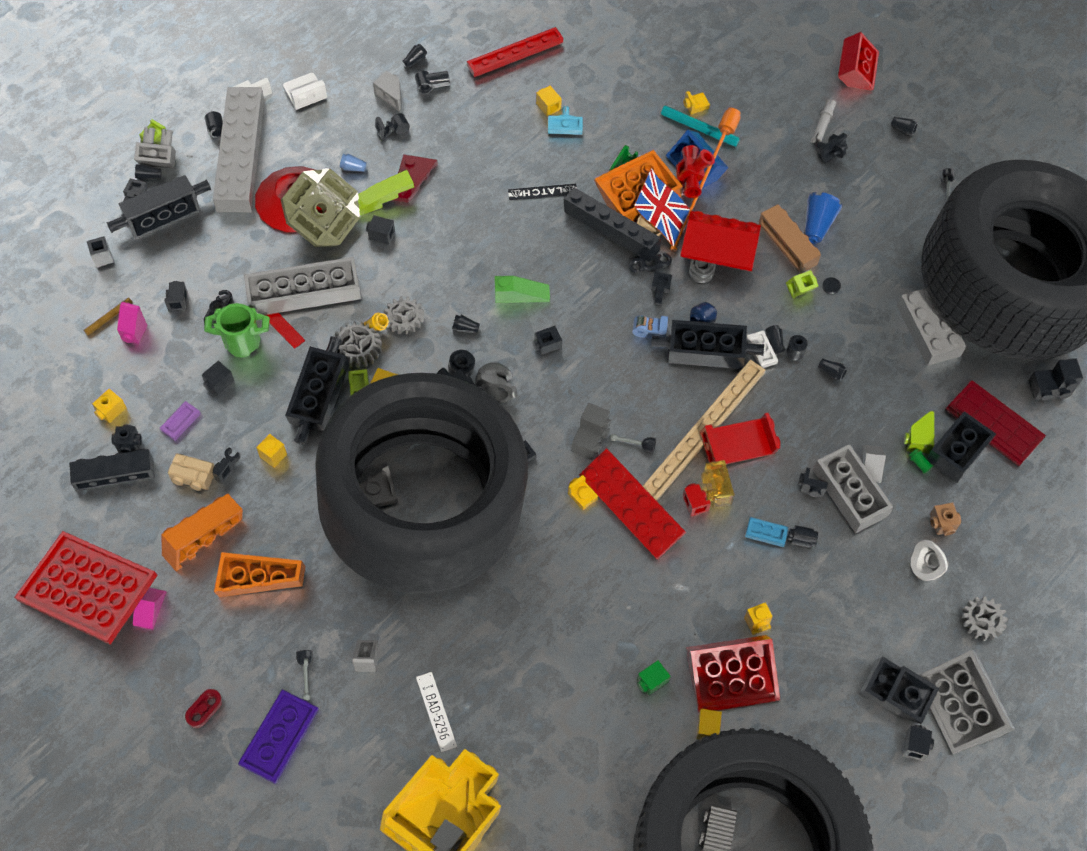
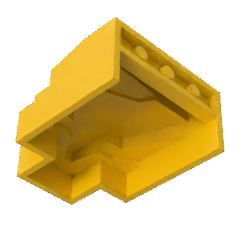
M466 749L461 752L450 767L447 766L443 759L431 755L383 811L380 831L406 851H434L435 846L430 841L446 819L463 830L467 835L457 851H474L481 842L482 836L499 815L501 805H499V802L494 797L487 796L497 783L499 773H497L493 766L486 765L475 753L469 752Z

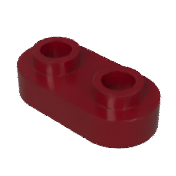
M208 689L189 707L185 713V720L190 727L200 728L204 726L222 705L220 693L215 689ZM215 699L214 704H208L209 700ZM196 715L201 716L198 721H194Z

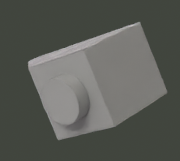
M386 71L373 82L374 94L400 111V80L396 75Z

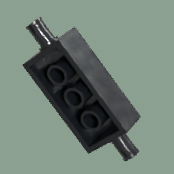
M186 175L177 177L174 180L118 203L122 212L121 217L106 222L111 233L127 227L135 240L200 212L197 195L210 191V184L206 179L192 186Z
M672 320L671 335L669 337L652 335L651 347L668 348V363L743 369L747 354L764 355V344H752L746 341L747 326Z
M330 337L326 350L310 346L285 414L290 424L299 426L294 438V442L298 444L302 442V445H306L307 437L312 429L323 432L332 416L349 367L346 355L337 353L342 342L338 337Z

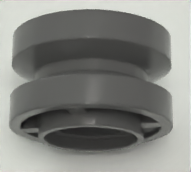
M692 259L689 276L697 283H707L714 276L716 264Z

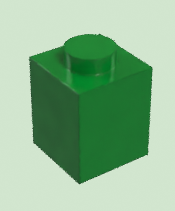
M657 660L638 674L637 685L643 693L646 692L648 696H651L668 684L671 676L659 660Z

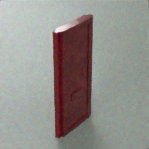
M973 380L945 409L955 419H958L965 411L995 432L996 435L990 445L1018 467L1046 437L1044 433Z

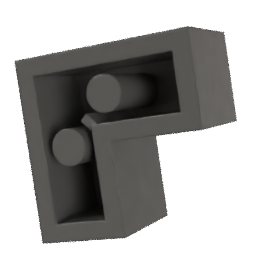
M591 403L587 404L580 418V427L572 441V452L591 460L595 454H599L602 448L601 441L603 438L606 439L610 432V411Z

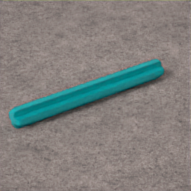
M665 105L661 110V115L718 140L722 136L719 128ZM733 134L725 135L723 142L736 147L740 138Z

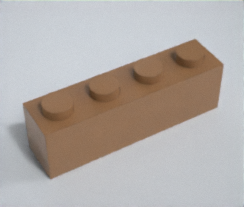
M777 204L761 213L758 224L761 225L763 230L800 274L818 265L821 256L819 249L813 246L808 236L802 233L797 223L791 220L785 209H782Z

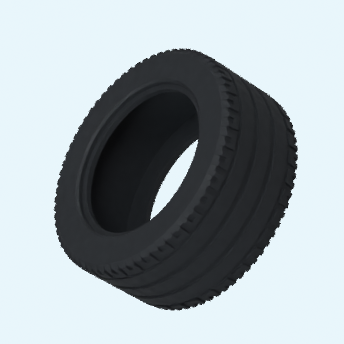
M740 728L739 731L730 729L728 731H721L718 735L714 733L703 737L700 742L698 740L687 746L684 751L679 752L663 768L652 784L639 816L633 840V851H682L681 832L683 821L693 807L715 793L732 789H745L769 795L789 808L804 826L812 843L813 851H873L874 847L872 844V834L869 833L871 827L867 820L868 817L863 812L864 806L861 804L859 796L855 795V789L850 785L847 777L844 778L842 776L843 772L840 769L838 770L833 762L830 763L827 760L828 757L823 756L817 749L813 750L811 745L803 743L802 740H795L793 736H787L781 732L777 734L773 730H755V728Z

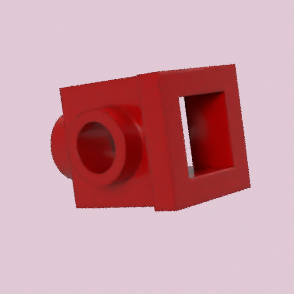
M692 483L684 488L682 497L690 517L709 511L711 502L707 500V495L704 490H701L699 484Z

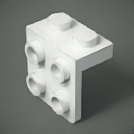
M314 73L306 74L283 84L296 110L327 98L325 83L323 80L318 81Z

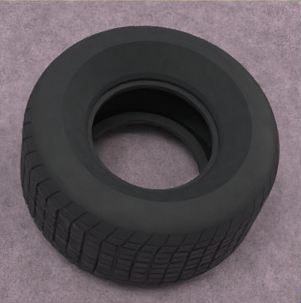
M1006 160L978 169L955 187L925 238L921 256V269L924 285L931 302L941 317L957 333L971 343L991 353L1020 360L1055 358L1068 354L1087 342L1086 179L1069 170L1045 162ZM994 240H1015L1037 250L1055 268L1059 281H1042L1018 271L1000 255Z

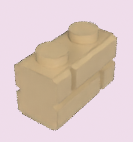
M177 453L170 465L168 475L176 485L182 486L187 484L197 491H201V489L209 490L214 478L212 473L214 463Z

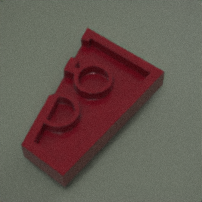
M403 154L398 173L407 170L414 183V188L398 193V198L393 200L409 203L420 189L422 182L429 177L430 171L437 166L438 161L436 159Z

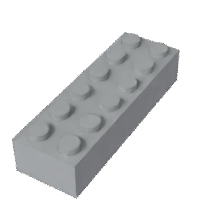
M354 257L244 274L248 307L255 308L256 312L262 315L361 299Z

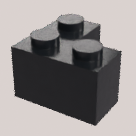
M1077 358L1058 360L1052 370L1034 371L1028 381L1034 400L1042 399L1046 401L1058 397L1065 399L1073 394L1082 381L1083 375Z

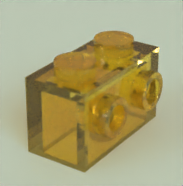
M725 460L706 463L704 472L701 473L703 485L706 484L707 500H710L712 508L732 505L735 494Z

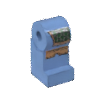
M636 316L633 322L632 333L635 336L652 339V335L666 336L668 317L661 316V319Z

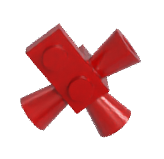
M688 145L681 151L683 159L676 165V177L683 186L681 195H685L688 198H697L702 193L699 181L704 178V169L714 164L715 158L706 149H703L699 154L698 147Z

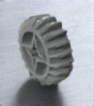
M354 321L353 325L346 323V328L340 326V332L335 331V338L338 337L342 340L337 353L346 355L351 370L354 366L360 369L364 365L367 368V363L373 364L374 359H378L379 353L382 351V340H380V334L373 328L369 329V323L364 326L362 321L359 325Z

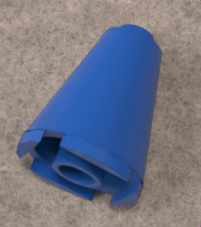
M813 192L807 198L805 234L812 244L820 243L842 209L843 205L839 204L840 200L833 195L823 192L821 195H816V192Z

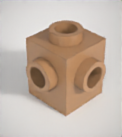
M954 503L936 505L930 512V524L935 529L937 535H952L961 524V516L956 512Z

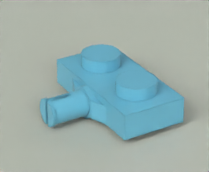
M563 106L562 115L548 116V134L582 135L583 117L569 115L570 108L566 106L565 111V106Z

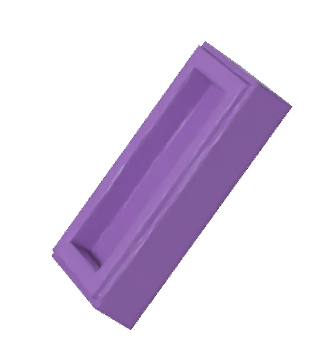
M185 401L160 427V431L176 441L201 413L197 408Z

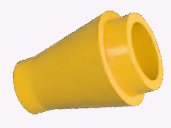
M377 312L364 322V326L369 323V329L373 328L376 331H382L388 326L389 320L385 314Z

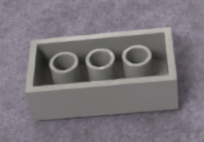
M926 288L901 295L897 308L926 365L929 366L960 357L966 345L961 335L938 313L928 296Z
M850 444L816 461L813 472L820 481L828 482L826 491L855 534L889 516L893 509L892 504Z

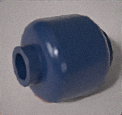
M708 302L700 303L690 310V321L714 323L716 321L717 310Z

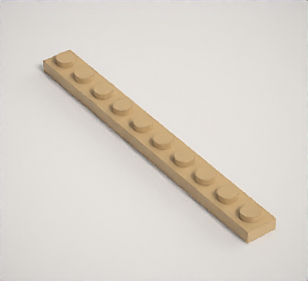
M750 360L647 480L643 487L657 501L704 446L700 435L701 429L705 425L712 424L713 428L720 427L765 374L766 370Z

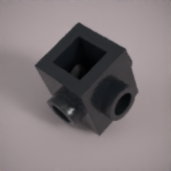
M126 424L116 426L111 442L118 452H134L139 449V445L142 443V436L138 433L135 426Z

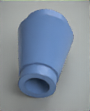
M343 154L340 168L346 171L364 172L367 162L350 154Z

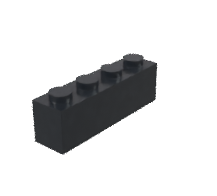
M137 449L134 452L128 453L118 452L115 455H100L92 459H78L74 462H69L70 483L75 491L155 478L153 457L149 449Z

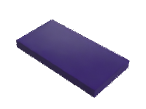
M282 689L238 762V765L276 785L318 713L319 708Z

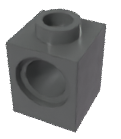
M445 819L430 842L435 846L434 851H457L467 835L463 830Z

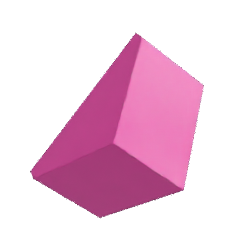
M154 588L148 589L134 610L133 626L154 629L166 591Z

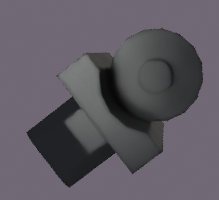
M842 133L839 136L832 134L828 139V143L820 142L817 144V153L821 155L822 162L826 163L836 156L838 158L846 156V150L848 149L846 144L847 134Z

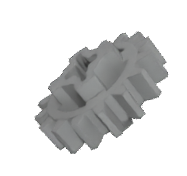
M400 296L399 301L393 299V304L387 303L388 309H384V314L389 320L387 328L391 327L392 332L398 330V334L405 331L406 335H408L409 330L415 332V327L420 328V322H424V310L421 307V303L417 304L416 299L410 301L409 296H407L406 300H403L402 296Z
M986 596L981 600L979 597H975L962 610L964 614L961 616V619L966 620L963 627H969L970 629L967 633L974 632L975 639L982 636V640L985 641L989 636L991 640H994L1007 627L1004 623L1008 621V618L1003 617L1006 610H1000L999 608L1002 604L995 605L994 598L987 601ZM973 609H975V611H974L975 616H974V617H972V611H973Z

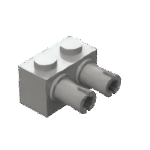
M144 127L143 143L136 142L134 160L138 164L143 163L151 166L174 168L176 150L171 146L173 131L162 129L161 143L158 145L153 144L155 129Z

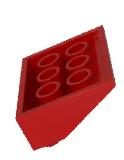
M691 211L680 257L752 271L761 225L754 222L739 221L735 218L729 219L719 215L704 214L701 211Z
M762 635L686 647L698 713L700 709L717 711L780 701L773 640L769 636Z

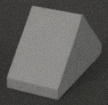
M862 445V463L877 483H881L886 458L884 450L879 446Z
M357 640L353 655L355 672H376L378 640Z

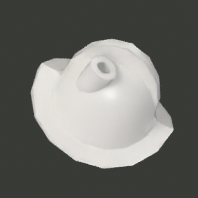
M922 540L915 546L911 557V568L915 576L921 580L930 581L941 577L947 571L949 562L946 561L944 552L934 542Z

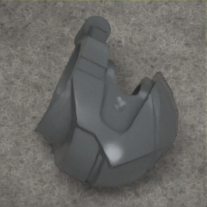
M490 362L478 369L475 385L481 386L496 401L506 403L508 400L517 397L516 387L508 383L512 379V374L506 366L499 362ZM499 387L504 388L505 390L499 391Z

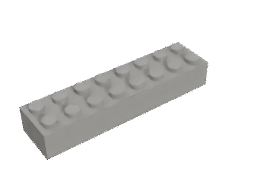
M227 87L213 194L216 212L252 213L265 105L262 87Z

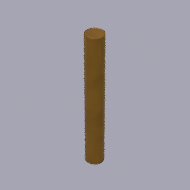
M129 297L122 301L125 303L133 304V301ZM120 304L83 330L85 334L89 336L119 314Z

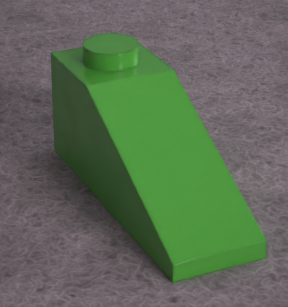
M495 276V303L550 302L548 284L517 276Z

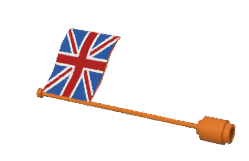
M729 107L724 112L718 125L722 136L713 154L714 158L718 154L725 135L734 134L741 119L740 111L735 108ZM712 165L707 167L704 178L700 183L701 190L703 188V185L706 181V178L710 172ZM651 168L634 207L642 218L656 228L671 244L670 250L676 252L678 249L677 244L698 197L693 199L689 208L678 194L657 177Z

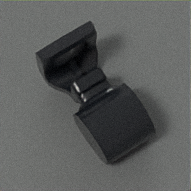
M402 113L395 114L391 118V122L386 121V127L380 117L375 119V128L382 140H385L392 131L399 135L407 132L410 128L405 115Z

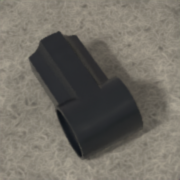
M419 71L415 74L418 92L422 94L431 92L433 88L450 86L448 71L430 74L427 71Z

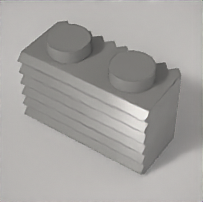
M711 805L709 810H705L703 823H707L705 832L701 831L699 844L703 845L702 851H730L737 817L736 810Z

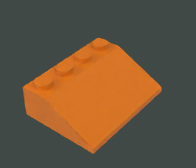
M654 150L594 179L606 205L633 222H636L640 216L634 204L651 168L657 177L678 194L680 198L683 188Z

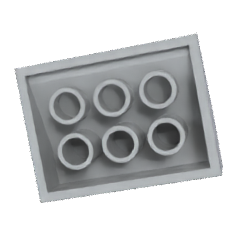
M973 650L920 674L921 677L939 687L930 709L952 754L996 739L1015 730L982 663Z

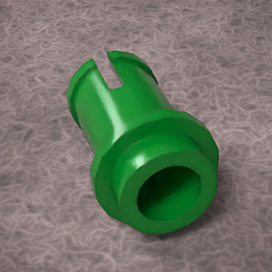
M916 449L910 453V461H913L922 473L925 474L933 465L924 457L922 450Z

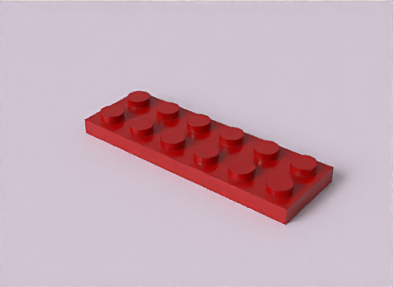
M607 448L579 474L580 477L584 475L588 486L657 560L687 533Z

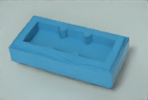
M750 517L745 537L784 547L789 527Z

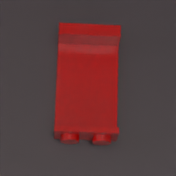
M769 412L765 413L760 419L716 428H713L712 424L705 425L701 429L700 435L710 467L775 454L780 449V439L776 436L775 424L773 419L770 418Z

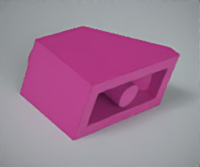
M121 302L117 331L124 342L139 344L148 325L139 306Z

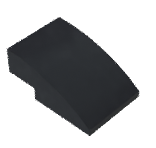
M882 656L876 660L859 694L890 712L922 724L939 687L904 665L899 667Z

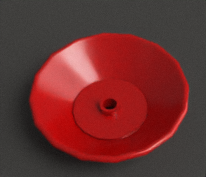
M304 166L285 167L271 173L264 179L255 194V209L261 220L273 229L287 233L296 232L286 224L281 199L303 171L315 169ZM316 206L317 211L322 214V209Z

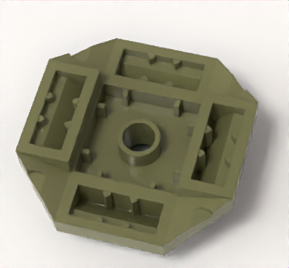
M330 168L303 171L281 199L286 224L315 247H338L360 219L358 191ZM316 206L322 209V214L317 211Z

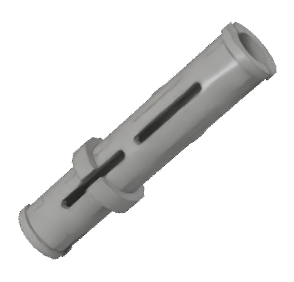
M831 99L826 100L824 109L819 114L820 119L811 137L813 144H816L817 140V144L822 142L828 123L833 118V111L837 104L833 99L831 104H829Z

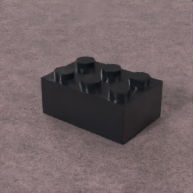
M964 411L933 447L926 459L958 483L989 446L996 433Z

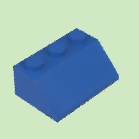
M687 130L665 156L676 167L683 159L681 151L685 146L694 145L698 147L699 154L703 149L710 151L712 154L715 151L698 132ZM718 155L703 188L718 181L728 169V166Z

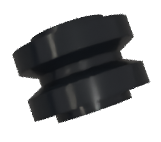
M467 350L454 351L449 358L448 372L453 375L460 369L464 374L467 373L471 376L475 366L473 354Z

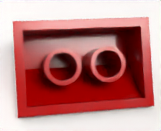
M862 32L844 39L838 77L847 87L872 91L874 90L879 51Z

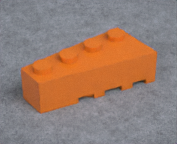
M229 494L216 498L210 505L200 508L195 514L185 517L179 524L167 528L161 534L162 556L177 572L182 568L180 564L187 558L191 561L197 556L195 553L201 547L205 546L207 548L213 543L218 534L222 536L242 520L243 509Z
M221 552L214 593L220 598L303 586L306 566L301 560Z

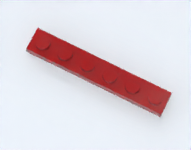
M554 27L468 60L467 67L472 75L477 77L563 43L564 38L558 29Z

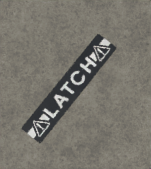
M574 183L508 189L509 200L566 196L574 187L577 188V185Z

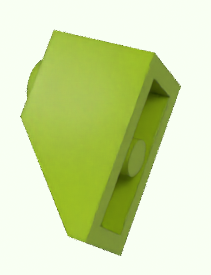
M934 411L928 412L910 427L908 433H905L904 444H907L908 452L918 449L919 451L922 450L923 453L929 454L935 445Z

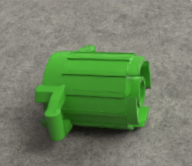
M229 304L222 309H216L213 315L205 317L204 331L213 335H220L225 349L232 355L246 357L250 356L251 352L256 348L258 349L261 341L259 334L269 331L270 317L258 314L255 308H250L244 304ZM256 320H262L261 328L257 327ZM212 321H216V323H213L215 328H212Z

